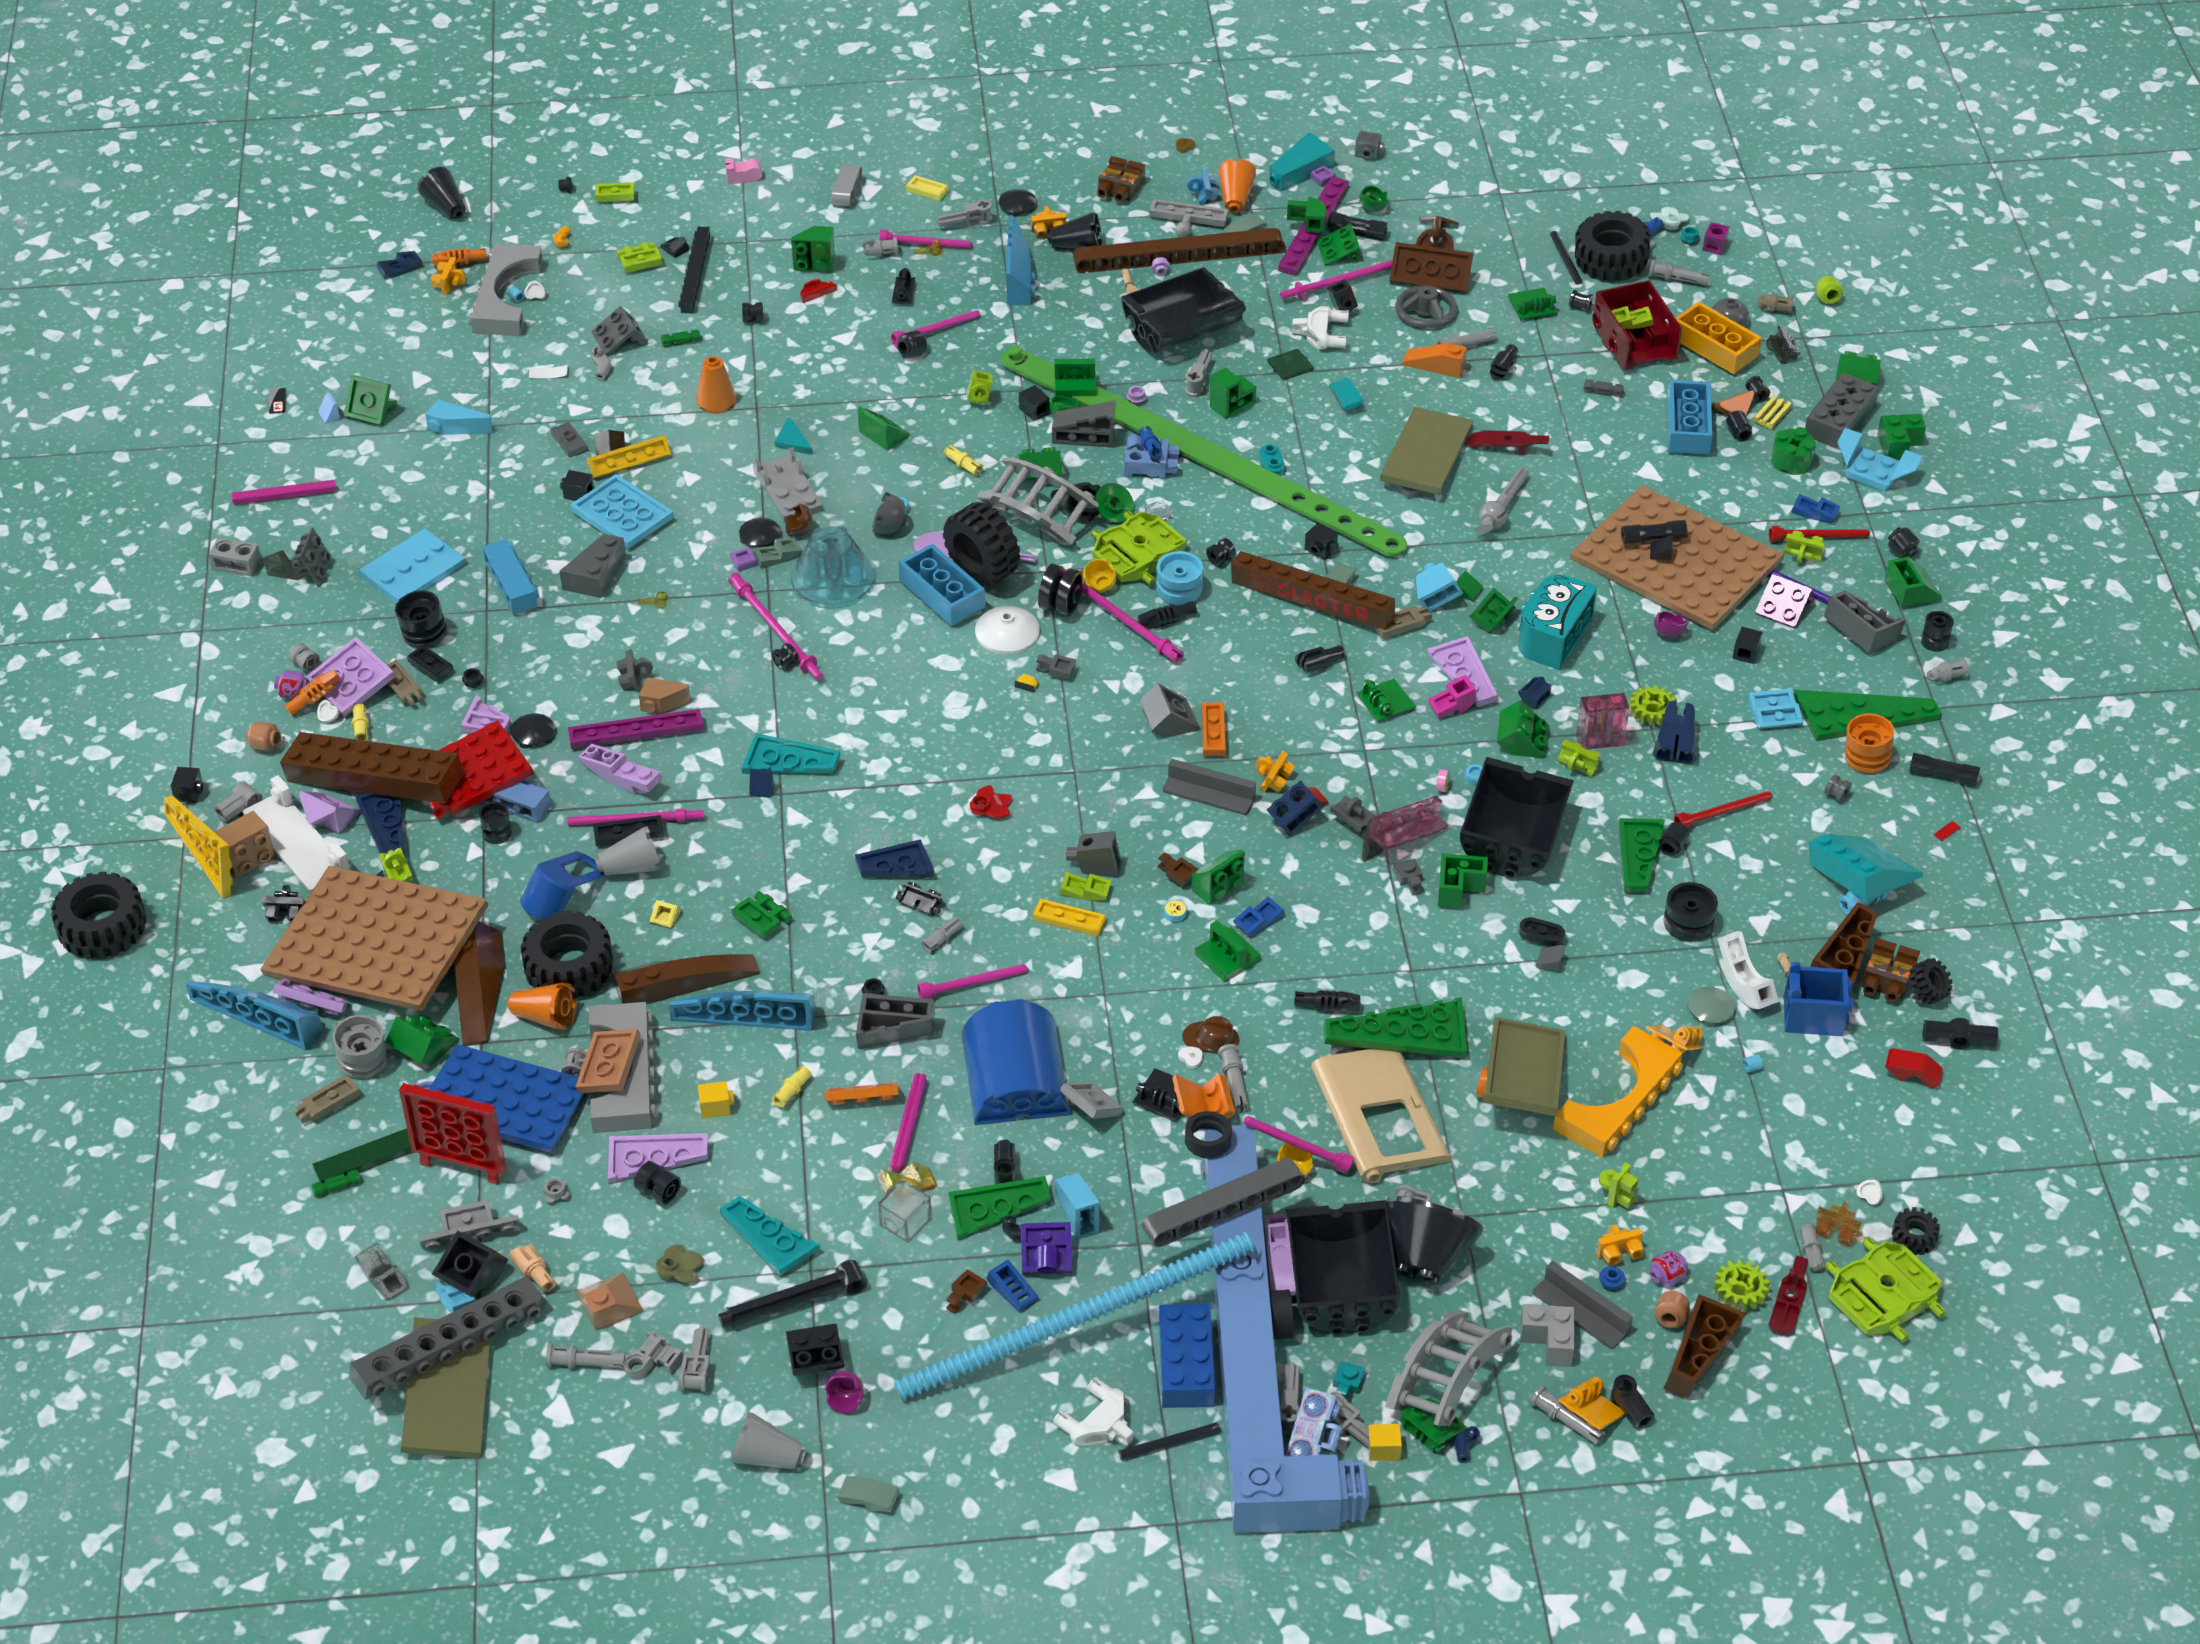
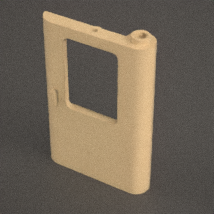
M1368 1049L1323 1056L1312 1063L1311 1069L1350 1155L1353 1156V1162L1363 1182L1375 1183L1381 1179L1385 1172L1452 1162V1158L1401 1052ZM1402 1102L1409 1113L1425 1150L1385 1157L1377 1146L1361 1108Z

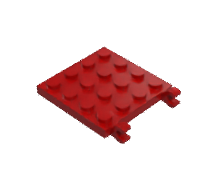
M498 720L438 750L458 753L465 773L446 804L431 802L430 807L435 811L433 814L437 819L443 818L450 812L456 815L534 774L531 765Z
M403 1083L399 1089L411 1149L412 1152L419 1154L420 1164L430 1167L431 1157L487 1171L488 1182L498 1184V1177L504 1174L507 1166L495 1106L485 1102L469 1100L461 1096L445 1094L442 1091H433L418 1085Z

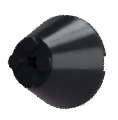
M1397 1196L1396 1201H1391L1392 1197H1388L1386 1200L1396 1269L1400 1270L1401 1275L1415 1279L1417 1275L1424 1277V1281L1438 1285L1439 1281L1483 1233L1484 1228L1479 1222L1467 1215L1464 1216V1219L1452 1215L1453 1209L1410 1197Z

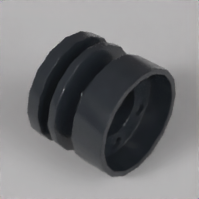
M425 590L413 591L401 597L396 603L395 614L404 641L409 646L419 648L424 645L428 648L443 640L447 634V625L440 601L434 593Z

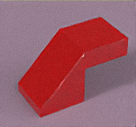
M1896 1048L1889 1049L1885 1068L1900 1081L1916 1075L1931 1089L1939 1086L1943 1068L1927 1054Z

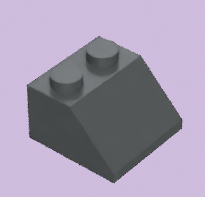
M1160 683L1155 684L1140 699L1143 706L1142 711L1147 716L1150 722L1149 727L1154 733L1172 737L1195 732L1200 729L1187 698Z

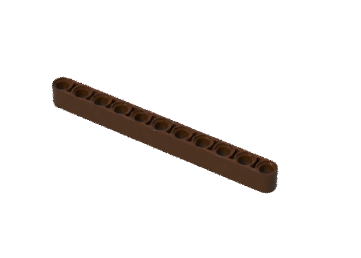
M1277 228L1080 247L1074 250L1073 259L1075 268L1079 273H1092L1151 267L1153 260L1160 257L1166 258L1171 265L1277 254L1283 251L1285 245L1281 231Z

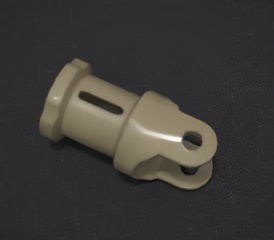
M1762 294L1758 297L1757 305L1759 308H1764L1771 312L1778 310L1791 314L1794 296L1786 298L1779 297L1777 294Z

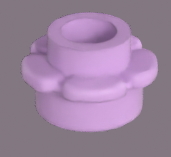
M1156 258L1152 262L1151 269L1157 275H1164L1169 270L1170 263H1168L1166 258Z
M1132 386L1126 397L1131 403L1140 404L1146 400V393L1143 387Z

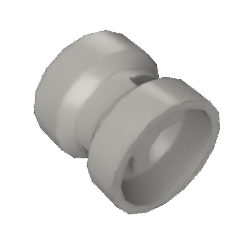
M302 643L293 646L289 652V660L293 664L299 665L305 672L313 671L319 664V655L309 650Z

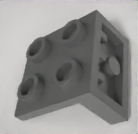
M621 306L591 331L606 356L611 354L628 338L632 342L637 341L641 346L648 342L634 317Z

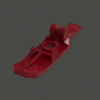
M1484 430L1470 435L1467 445L1471 448L1493 446L1495 450H1497L1498 446L1517 447L1518 453L1524 455L1528 446L1535 444L1548 445L1550 436L1530 435L1524 431Z
M1796 1255L1789 1274L1782 1278L1768 1324L1774 1332L1784 1335L1794 1332L1807 1288L1804 1279L1808 1262L1807 1258Z

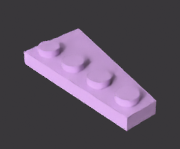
M1468 636L1427 649L1428 656L1452 681L1464 675L1468 677L1476 689L1474 704L1477 707L1498 701V695Z
M708 1133L609 1136L608 1183L634 1178L640 1167L647 1161H653L666 1170L707 1160Z

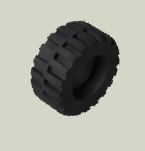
M1605 211L1600 214L1599 212L1594 214L1593 217L1586 218L1576 230V263L1584 273H1588L1592 278L1597 277L1598 280L1602 281L1604 279L1609 281L1619 279L1622 281L1627 277H1634L1636 273L1639 274L1648 263L1650 232L1644 222H1641L1636 216L1632 217L1630 213Z
M975 502L948 517L943 528L944 545L949 552L950 559L952 558L954 563L982 587H991L1017 570L1021 558L1019 555L1020 546L1017 544L1018 540L1012 532L1011 525H1008L1005 517L1001 516L997 509L991 508L989 504Z
M99 872V874L88 873L85 877L80 878L79 876L73 879L71 884L67 883L62 888V892H58L51 907L54 927L59 942L63 944V948L68 952H72L73 955L78 957L84 956L86 959L93 960V957H98L99 960L106 959V956L112 955L114 957L119 955L121 951H127L131 948L132 943L135 944L140 939V935L143 934L146 928L145 924L147 923L138 887L128 878L120 877L119 874L112 872L111 874H107V872ZM104 910L114 911L111 915L100 920H84L95 912Z
M564 911L563 914L556 912L551 914V917L539 919L538 924L534 923L529 928V932L523 937L521 956L524 973L529 985L533 986V988L567 983L571 984L575 992H571L572 999H577L578 996L583 995L585 997L590 995L592 990H598L602 986L601 983H605L612 972L613 954L610 935L605 926L590 915L586 917L582 912H576V914L571 913V911ZM566 950L584 952L580 957L569 961L551 959L553 955Z

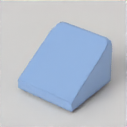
M330 392L326 393L319 409V414L324 423H330L340 418L338 405Z

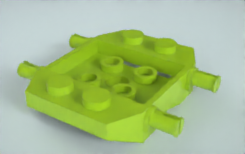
M1127 511L1123 516L1126 521L1122 525L1111 527L1102 533L1096 528L1092 530L1091 536L1097 540L1092 551V558L1107 560L1115 569L1116 578L1120 582L1142 579L1150 586L1154 585L1156 578L1151 573L1156 571L1159 559L1171 552L1184 551L1187 547V539L1158 515L1138 512L1133 515L1130 511ZM1113 542L1115 545H1117L1120 551L1125 552L1128 556L1132 558L1133 562H1131L1126 556H1124L1110 543Z
M1869 1236L1862 1242V1245L1869 1252L1861 1260L1852 1261L1843 1268H1840L1833 1260L1828 1261L1825 1265V1268L1835 1276L1828 1298L1866 1335L1890 1332L1903 1343L1907 1341L1910 1335L1900 1327L1901 1324L1926 1308L1931 1309L1939 1319L1947 1313V1310L1937 1302V1296L1943 1281L1905 1245L1888 1241L1877 1245ZM1851 1281H1855L1860 1286V1289L1864 1293H1867L1877 1303L1878 1307L1884 1310L1886 1313L1883 1314L1874 1304H1872L1851 1283ZM1882 1281H1886V1282L1889 1281V1282H1891V1283L1893 1284V1286H1892V1287H1886V1286L1882 1285L1881 1282H1882Z

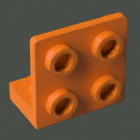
M1218 1073L1204 1086H1200L1177 1074L1172 1077L1174 1091L1179 1102V1110L1184 1116L1192 1117L1199 1112L1214 1111L1229 1119L1235 1114L1226 1076Z

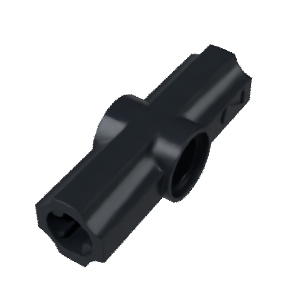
M1955 1018L1950 1022L1924 1020L1923 1041L1950 1043L1952 1048L1958 1050L1966 1049L1970 1045L1997 1046L1998 1027L1970 1024L1969 1020L1965 1018Z

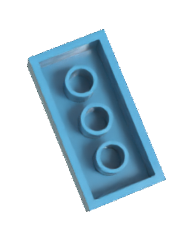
M1669 380L1667 393L1668 452L1710 454L1712 442L1710 382Z
M933 543L899 561V580L950 626L985 608V589Z

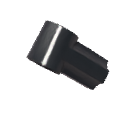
M1000 1140L997 1144H994L993 1168L995 1184L1017 1181L1015 1143H1011L1009 1140Z
M1625 1374L1616 1377L1610 1394L1611 1402L1623 1410L1635 1428L1638 1427L1640 1429L1647 1426L1654 1419L1655 1414L1638 1392L1636 1380L1632 1376Z

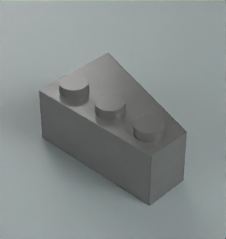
M1116 400L1054 412L1052 444L1113 448L1116 427Z
M603 534L560 570L562 590L602 598L626 557L624 538Z
M1846 590L1830 596L1824 617L1867 652L1870 653L1899 640L1906 621L1905 619L1899 617L1897 620L1887 615V611L1882 608L1878 611L1868 606V601Z
M863 993L856 1030L857 1047L864 1048L931 1035L935 1017L934 999Z

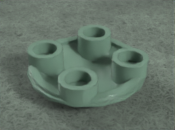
M1703 987L1690 995L1687 1008L1693 1016L1702 1021L1704 1026L1714 1027L1716 1023L1725 1022L1734 1016L1735 1001L1730 994L1722 989Z

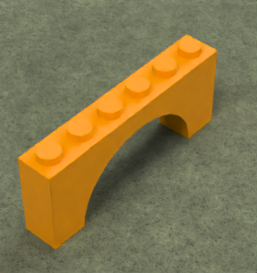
M1633 1026L1621 1039L1619 1056L1631 1065L1637 1077V1083L1632 1091L1624 1098L1602 1106H1587L1568 1100L1557 1112L1553 1130L1603 1158L1608 1151L1612 1152L1615 1149L1618 1139L1622 1135L1626 1136L1632 1123L1635 1120L1639 1121L1645 1108L1648 1105H1653L1658 1093L1668 1087L1670 1079L1680 1073L1683 1067V1063H1681L1683 1052Z

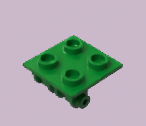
M1352 224L1342 227L1316 241L1325 266L1345 256L1352 261H1357L1359 258L1358 250L1360 246Z
M1545 288L1507 294L1520 320L1558 313L1554 306L1557 302L1556 296L1548 295Z
M1366 679L1362 683V690L1356 692V695L1378 722L1416 708V705L1395 679L1375 685L1374 681Z
M1431 1397L1425 1399L1440 1405L1438 1401L1433 1400ZM1413 1406L1399 1413L1402 1415L1400 1419L1402 1427L1415 1438L1420 1437L1419 1441L1421 1443L1425 1442L1424 1445L1431 1449L1432 1452L1441 1453L1445 1448L1443 1442L1459 1435L1464 1429L1468 1428L1456 1416L1451 1422V1426L1435 1425L1436 1414Z

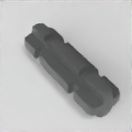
M1588 379L1584 382L1583 389L1586 392H1592L1593 390L1599 394L1611 395L1613 393L1614 396L1619 397L1623 394L1624 386L1622 384H1615L1614 386L1612 385L1613 383L1601 381L1594 383V380Z

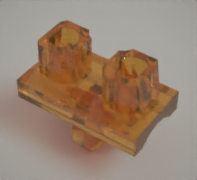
M1844 1201L1842 1207L1832 1204L1830 1210L1822 1207L1818 1208L1816 1234L1828 1237L1833 1227L1841 1230L1837 1241L1850 1246L1855 1237L1860 1236L1862 1223L1854 1220L1856 1213L1849 1211V1203Z

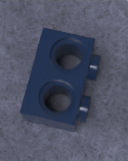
M1300 780L1296 785L1290 787L1288 792L1281 798L1275 800L1267 811L1285 833L1290 836L1320 811L1323 806Z

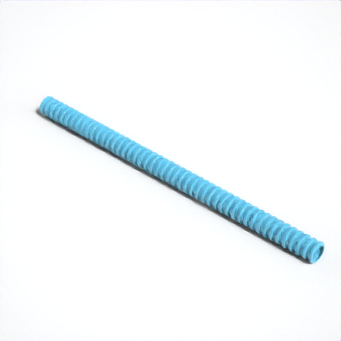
M1243 1232L1242 1236L1236 1235L1235 1239L1228 1238V1242L1221 1241V1245L1214 1244L1213 1248L1207 1247L1204 1252L1200 1250L1197 1255L1193 1253L1190 1258L1186 1256L1183 1261L1179 1259L1176 1264L1169 1263V1267L1162 1266V1270L1155 1269V1273L1148 1272L1147 1276L1141 1275L1138 1280L1134 1278L1131 1283L1127 1281L1124 1286L1120 1284L1117 1289L1111 1288L1110 1292L1103 1291V1295L1096 1294V1298L1089 1297V1301L1085 1302V1300H1082L1081 1304L1075 1303L1072 1308L1068 1306L1065 1311L1061 1309L1058 1314L1051 1313V1317L1044 1316V1320L1037 1319V1323L1033 1324V1322H1030V1326L1026 1327L1023 1325L1022 1329L1018 1330L1016 1328L1013 1333L1009 1331L1006 1336L1002 1334L997 1340L992 1338V1342L985 1341V1345L981 1346V1344H978V1348L974 1349L971 1347L970 1351L966 1352L964 1350L961 1355L957 1353L954 1358L947 1357L948 1360L945 1362L940 1360L938 1365L933 1363V1367L929 1368V1366H926L925 1370L919 1369L916 1374L912 1372L909 1377L905 1375L900 1381L895 1379V1385L900 1398L906 1401V1397L910 1396L913 1398L914 1394L918 1393L920 1395L923 1390L927 1392L930 1387L936 1388V1385L939 1383L943 1385L946 1380L951 1382V1378L955 1377L958 1379L960 1374L965 1376L967 1371L972 1373L975 1368L981 1369V1366L984 1364L988 1366L991 1361L995 1363L998 1358L1002 1360L1005 1355L1011 1356L1012 1352H1015V1354L1019 1353V1349L1024 1351L1026 1346L1033 1347L1034 1343L1040 1344L1043 1339L1047 1341L1050 1336L1054 1338L1057 1333L1061 1335L1064 1330L1067 1332L1071 1331V1327L1078 1328V1324L1085 1325V1321L1092 1322V1318L1096 1317V1319H1099L1100 1315L1106 1316L1109 1311L1113 1313L1116 1308L1120 1310L1123 1305L1130 1306V1302L1137 1303V1299L1144 1300V1296L1151 1297V1293L1155 1292V1294H1158L1159 1290L1165 1291L1168 1286L1172 1288L1175 1283L1179 1285L1182 1280L1186 1282L1189 1277L1196 1278V1274L1203 1275V1271L1210 1272V1268L1217 1269L1220 1264L1224 1266L1227 1261L1231 1263L1234 1258L1238 1260L1241 1255L1245 1257L1248 1252L1252 1254L1255 1250L1252 1239L1247 1232Z

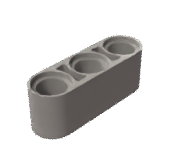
M852 165L841 166L831 193L832 205L852 206L861 183L862 167Z

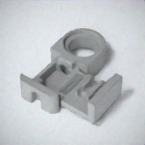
M647 1331L646 1341L637 1351L632 1350L623 1363L626 1375L633 1380L646 1376L654 1366L653 1361L655 1364L660 1362L662 1365L663 1363L670 1375L674 1373L683 1361L682 1350L668 1345L664 1336L659 1335L656 1337L654 1332ZM634 1363L643 1364L638 1370L629 1369Z

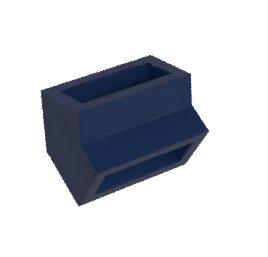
M1543 676L1533 677L1518 691V694L1523 703L1535 710L1551 695L1552 685L1547 683Z

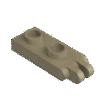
M1413 606L1395 612V618L1386 630L1381 628H1375V630L1384 639L1422 627L1427 621L1432 619V615L1426 607L1417 608Z
M397 659L389 663L387 666L393 670L396 677L388 682L387 685L401 702L405 703L407 701L412 706L415 704L412 699L413 697L421 701L422 696L420 693L422 690Z
M346 1074L302 1099L293 1113L302 1123L310 1119L316 1121L360 1096V1089Z

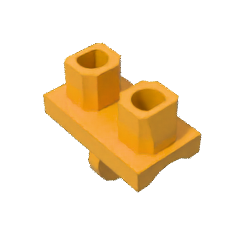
M1044 206L1043 212L1037 213V216H1031V232L1034 231L1037 238L1047 236L1048 229L1066 223V212L1056 213V210L1049 211V207Z
M450 257L448 263L439 262L437 265L438 274H433L431 277L432 287L441 288L443 295H448L452 285H462L466 281V275L463 270L455 267L457 259L454 257Z
M1282 751L1275 763L1272 762L1273 759L1270 756L1266 758L1261 757L1257 760L1255 765L1258 774L1261 776L1267 775L1259 788L1260 790L1265 792L1269 787L1278 793L1281 791L1287 780L1277 775V772L1288 779L1295 768V765L1286 760L1288 753Z
M1613 1224L1609 1226V1233L1603 1234L1602 1238L1598 1239L1599 1247L1596 1255L1599 1260L1605 1259L1609 1266L1621 1262V1254L1628 1253L1632 1260L1642 1258L1643 1233L1640 1228L1627 1231V1229L1619 1230L1618 1226Z

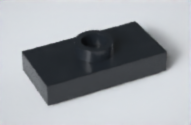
M424 645L407 656L409 663L436 681H439L453 671V665Z

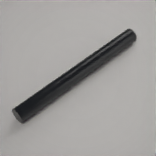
M1552 231L1550 236L1576 285L1581 284L1582 279L1557 231Z
M1217 1422L1121 1449L1118 1450L1120 1460H1125L1219 1433V1424Z

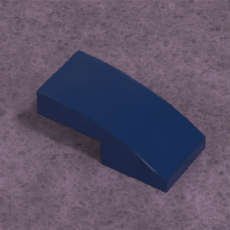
M415 251L398 252L394 260L377 261V269L384 279L405 274L422 265V260Z

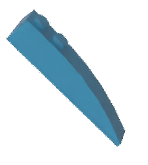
M1009 216L1006 267L1007 305H1031V297H1035V285H1031L1035 284V273H1031L1030 253L1023 232L1014 216Z
M188 981L186 984L190 1000L303 1050H307L323 1031L320 1017L313 1011H307L298 1007L295 1003H289L261 992L236 986Z
M733 991L671 1001L669 1003L671 1021L812 1031L816 1005L815 994L783 991Z

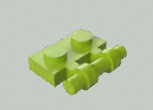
M642 242L638 246H625L623 249L616 250L617 257L620 258V263L625 273L663 265L662 257L654 242Z

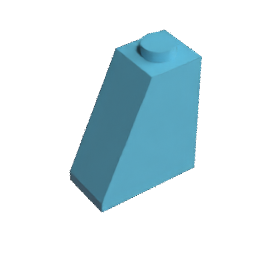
M1077 1173L1056 1179L1055 1194L1067 1222H1071V1231L1075 1239L1099 1233V1201L1081 1175Z

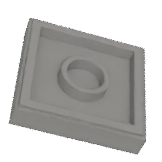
M1093 1082L1064 1083L1059 1090L1091 1118L1121 1117L1124 1111L1122 1106Z

